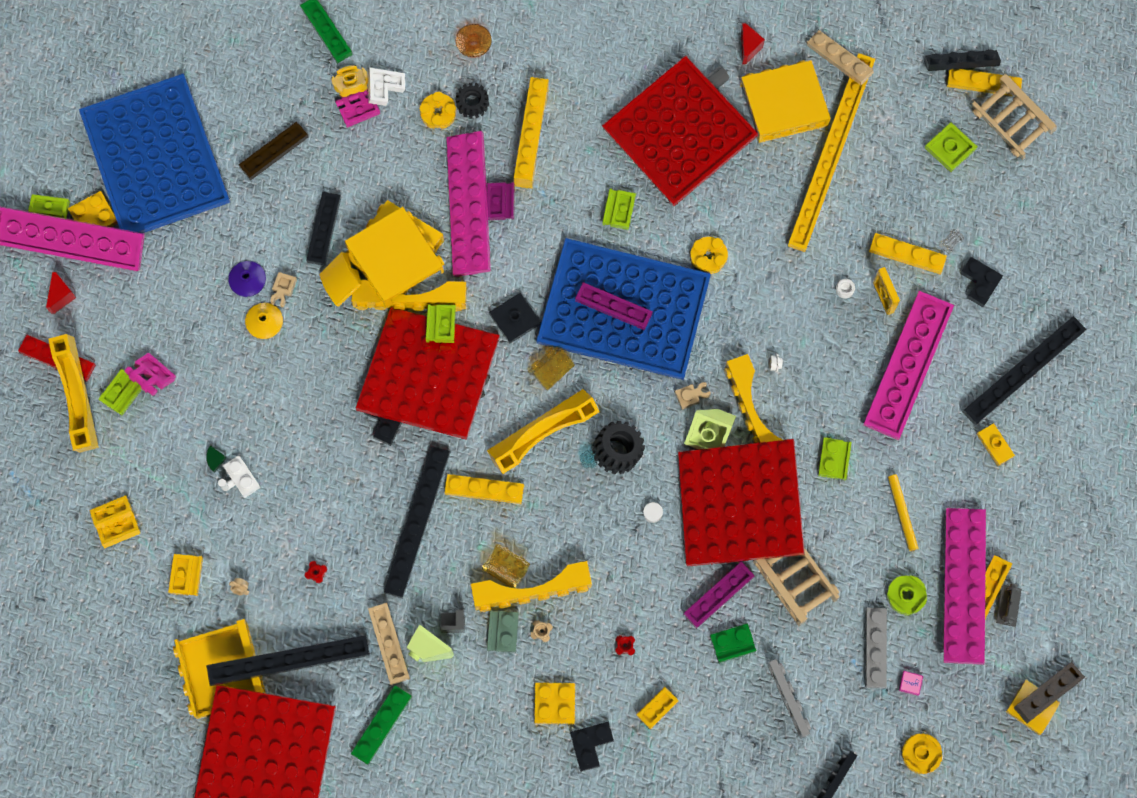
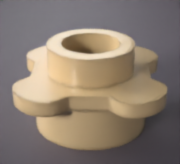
M235 578L229 582L230 590L234 594H249L247 590L249 583L246 580Z
M536 620L533 624L534 630L531 632V638L548 642L550 640L549 633L553 629L552 625Z

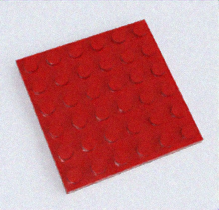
M684 56L602 125L607 134L673 207L758 136L755 129L687 56Z
M391 307L358 399L356 411L467 440L500 335L455 324L454 343L426 342L427 316Z
M794 439L678 452L687 567L805 555Z
M216 685L194 798H319L336 706Z

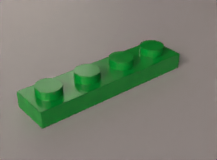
M308 0L300 5L301 10L336 63L353 55L351 49L318 0Z
M395 685L351 755L369 765L408 705L412 695Z

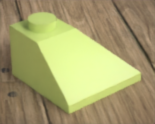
M720 409L696 410L684 444L699 450L725 447L736 416Z
M421 625L418 626L407 645V649L410 651L408 655L417 662L419 659L423 662L449 659L454 656L452 648Z

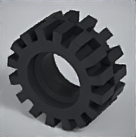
M469 83V86L464 84L463 89L461 87L458 89L459 92L456 93L457 110L459 109L460 114L463 113L464 117L469 115V119H473L474 115L476 118H479V114L483 116L484 111L487 112L489 98L487 90H484L482 85L479 87L478 83H475V86H472V83ZM469 96H477L479 103L469 106L465 100Z

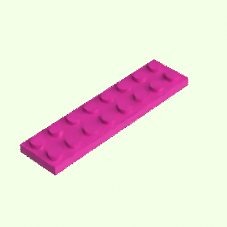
M477 131L447 137L453 275L460 277L491 272L484 133Z
M0 206V245L140 271L145 237L143 233Z
M918 292L863 426L894 439H900L954 308L953 304L924 292Z
M946 508L944 663L985 664L986 509Z

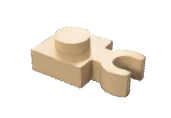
M278 272L272 288L273 292L276 293L270 299L271 304L274 305L277 299H281L280 306L282 308L285 306V296L291 297L297 282L296 277Z
M706 382L699 384L696 389L691 384L674 392L682 410L699 404V397L708 398L711 395L710 391L707 393L701 391L702 388L707 386Z

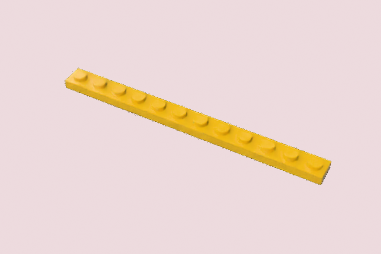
M858 53L857 58L873 68L875 58ZM849 77L788 247L806 252L868 79L860 85Z

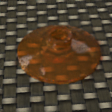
M469 24L462 27L455 39L459 52L472 58L480 57L487 53L492 44L490 32L479 24Z

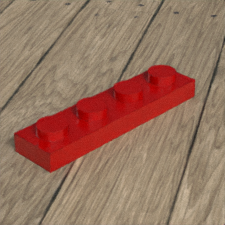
M26 335L18 352L57 369L52 358L50 345ZM79 357L84 381L88 382L96 365Z

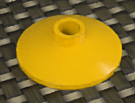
M259 303L247 312L245 325L252 336L259 339H268L275 336L281 330L283 316L275 305ZM265 316L266 320L260 321V318Z

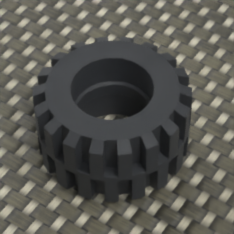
M617 421L616 423L610 422L602 428L592 445L594 446L592 454H596L594 460L599 461L598 465L600 468L603 466L606 472L611 470L612 474H616L618 471L619 474H624L625 471L629 472L634 468L645 450V445H642L645 442L644 438H640L641 432L636 431L634 425L631 427L628 422L622 424L621 421ZM610 441H617L623 444L627 454L615 452L610 445Z

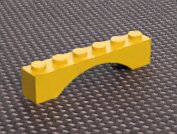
M530 77L514 173L515 187L533 189L539 139L549 92V79Z
M361 280L362 285L352 294L351 300L353 308L358 310H366L367 308L386 310V308L392 307L400 310L410 308L415 311H423L428 309V304H430L431 306L456 305V312L466 309L467 285L466 282L447 281L430 292L416 295L400 294L392 299L391 305L385 307L369 281Z
M68 334L49 338L52 358L58 369L66 395L72 449L81 453L99 448L75 338Z
M746 354L727 361L724 373L726 378L731 380L732 393L738 397L739 410L741 414H745L747 419L745 420L748 431H752L754 436L752 438L753 443L783 440L766 428L755 411L751 394L755 369L749 355Z
M582 389L488 449L487 452L494 465L504 474L517 466L527 452L548 435L564 427L585 422L600 411L592 396Z
M587 561L569 564L554 579L533 588H509L491 580L471 584L475 610H480V612L492 610L491 607L496 606L507 608L511 606V603L516 602L520 605L530 603V600L537 598L538 601L549 599L552 595L563 597L569 595V592L572 591L583 593L589 591L588 588H592Z

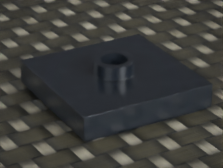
M521 293L489 312L490 317L509 344L541 325V321Z

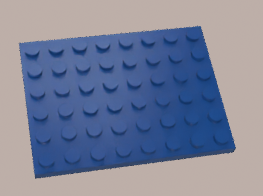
M184 73L79 109L119 229L145 233L230 203Z
M565 238L536 342L537 344L684 380L711 274ZM582 283L653 311L646 329L642 330L576 302L575 298Z

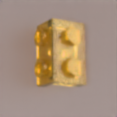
M559 347L549 348L544 353L545 356L541 360L535 361L528 371L547 391L575 366L563 349Z
M496 544L493 553L483 564L481 570L509 587L517 588L527 574L530 563L523 557H519L511 552L508 548Z

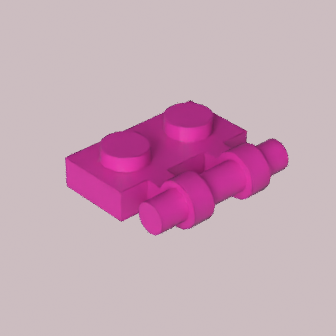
M368 88L364 92L341 97L335 101L337 108L345 106L339 109L347 128L380 114L377 104L368 103V98L365 97L368 95ZM360 99L359 102L350 104V102Z
M150 353L135 361L134 367L137 369L133 370L130 366L125 369L129 379L133 382L136 381L145 393L148 392L152 396L158 391L153 386L156 385L162 390L174 382L176 378L170 370ZM143 374L148 378L147 381L142 377Z

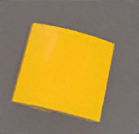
M341 252L319 274L327 294L338 307L362 285L358 270L351 267L348 254Z
M126 495L89 510L104 549L141 533Z
M1025 680L1005 712L1038 735H1041L1056 712L1060 702L1055 701L1027 724L1014 707L1038 689V687Z

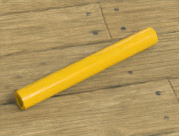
M897 474L888 476L909 551L917 550L919 548Z

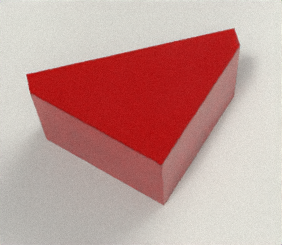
M742 23L741 28L742 65L747 64L763 48L765 39L746 23Z
M52 272L46 308L51 314H55L76 297L56 272Z

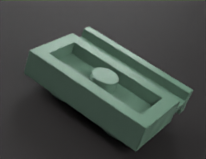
M490 610L487 651L516 653L519 612Z

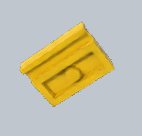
M173 555L169 594L198 596L203 564L202 556Z

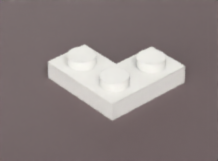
M369 68L368 103L386 106L388 103V90L404 92L405 73Z

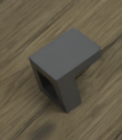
M456 610V613H441L440 632L465 633L464 610Z

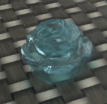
M586 450L580 455L581 465L584 468L596 467L597 461L594 460L596 454H592V450Z

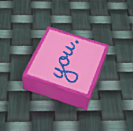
M903 671L899 691L919 696L923 676Z

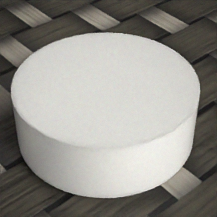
M842 279L837 283L836 293L839 297L847 299L854 294L855 284L851 280Z
M651 502L644 507L643 516L648 522L656 523L662 518L663 509L658 503Z

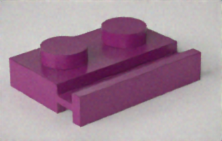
M506 182L487 183L488 220H514V182L507 184Z

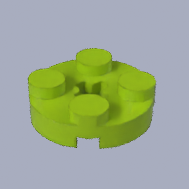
M899 576L889 585L886 598L894 611L909 616L919 612L925 606L927 601L926 587L915 576ZM909 590L912 599H904L902 591L907 592Z

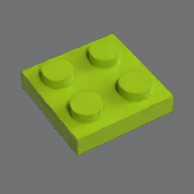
M952 122L925 145V149L950 172H953L978 147Z

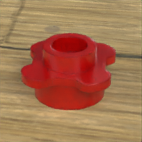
M311 561L308 571L305 572V578L308 580L312 579L319 584L323 581L328 569L325 565L321 566L316 561Z
M619 635L616 637V654H628L631 656L635 653L633 648L635 638L633 636L622 637Z

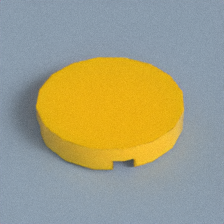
M919 733L912 735L905 741L901 756L909 770L916 774H927L939 767L943 754L941 745L936 738L929 734Z

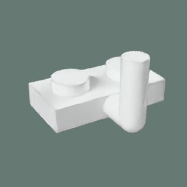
M239 455L223 465L231 478L227 482L224 479L218 481V485L223 491H228L236 485L243 497L246 498L261 488Z

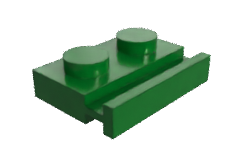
M748 624L710 635L718 663L757 651Z

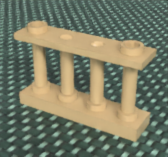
M1005 74L1000 78L1001 88L981 106L973 102L972 108L974 110L972 112L978 119L982 117L1011 147L1010 151L1016 158L1020 157L1023 160L1026 157V153L1023 150L1043 132H1048L1051 135L1056 131L1057 125ZM1005 93H1010L1014 97L1013 101L992 119L985 111ZM1022 105L1027 110L1025 111L1026 114L1004 132L998 124L1016 107ZM1035 118L1039 122V127L1017 145L1010 137L1030 119L1033 120Z
M805 548V555H800L802 559L780 574H775L771 567H773L772 564L783 557L754 560L753 563L798 626L806 622L807 612L829 597L833 602H836L840 597L837 587L833 583H829ZM807 565L814 575L792 590H787L783 585L784 580ZM819 581L825 591L804 606H798L795 602L796 596Z

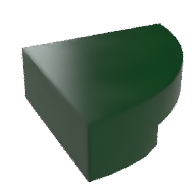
M210 446L207 450L206 461L209 468L215 473L225 461L226 456Z

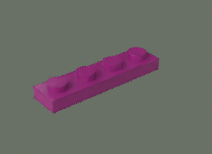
M582 283L575 298V301L642 330L646 329L653 311L586 283Z
M741 561L686 610L683 615L697 629L749 583L755 575Z

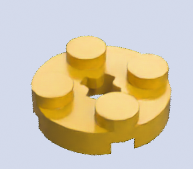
M354 65L339 69L337 75L331 79L334 90L341 97L364 92L368 88L367 71L364 68L362 70L357 69V66Z
M435 92L427 96L419 108L423 123L432 129H445L456 118V106L453 99L441 92ZM436 108H441V114H434Z
M703 237L696 240L690 253L692 265L698 270L710 274L719 272L726 264L728 258V251L723 241L715 237ZM711 252L714 255L711 259H708L704 254Z

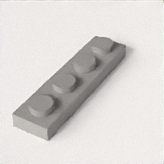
M866 608L865 688H887V609Z
M777 659L769 662L767 666L800 739L810 734V724L806 718L803 719L802 706L792 695L794 689L790 681L787 682L784 677L786 672L782 663L778 664Z

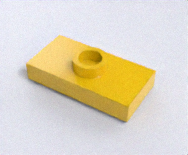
M994 423L976 434L997 466L1015 456Z
M664 687L636 716L651 730L679 700Z

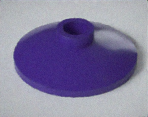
M240 262L229 273V286L239 296H254L265 286V271L255 262ZM248 274L249 278L244 279L243 276Z

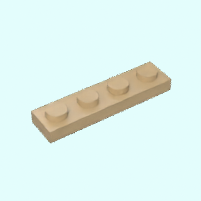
M820 30L807 41L809 48L860 85L874 73L871 67Z
M384 603L368 608L390 684L393 685L409 680L410 677L388 604Z

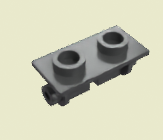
M1002 585L996 623L1016 627L1022 591L1021 588H1018V585Z

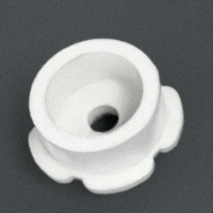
M778 354L769 356V371L778 372L779 369H782V358H779Z

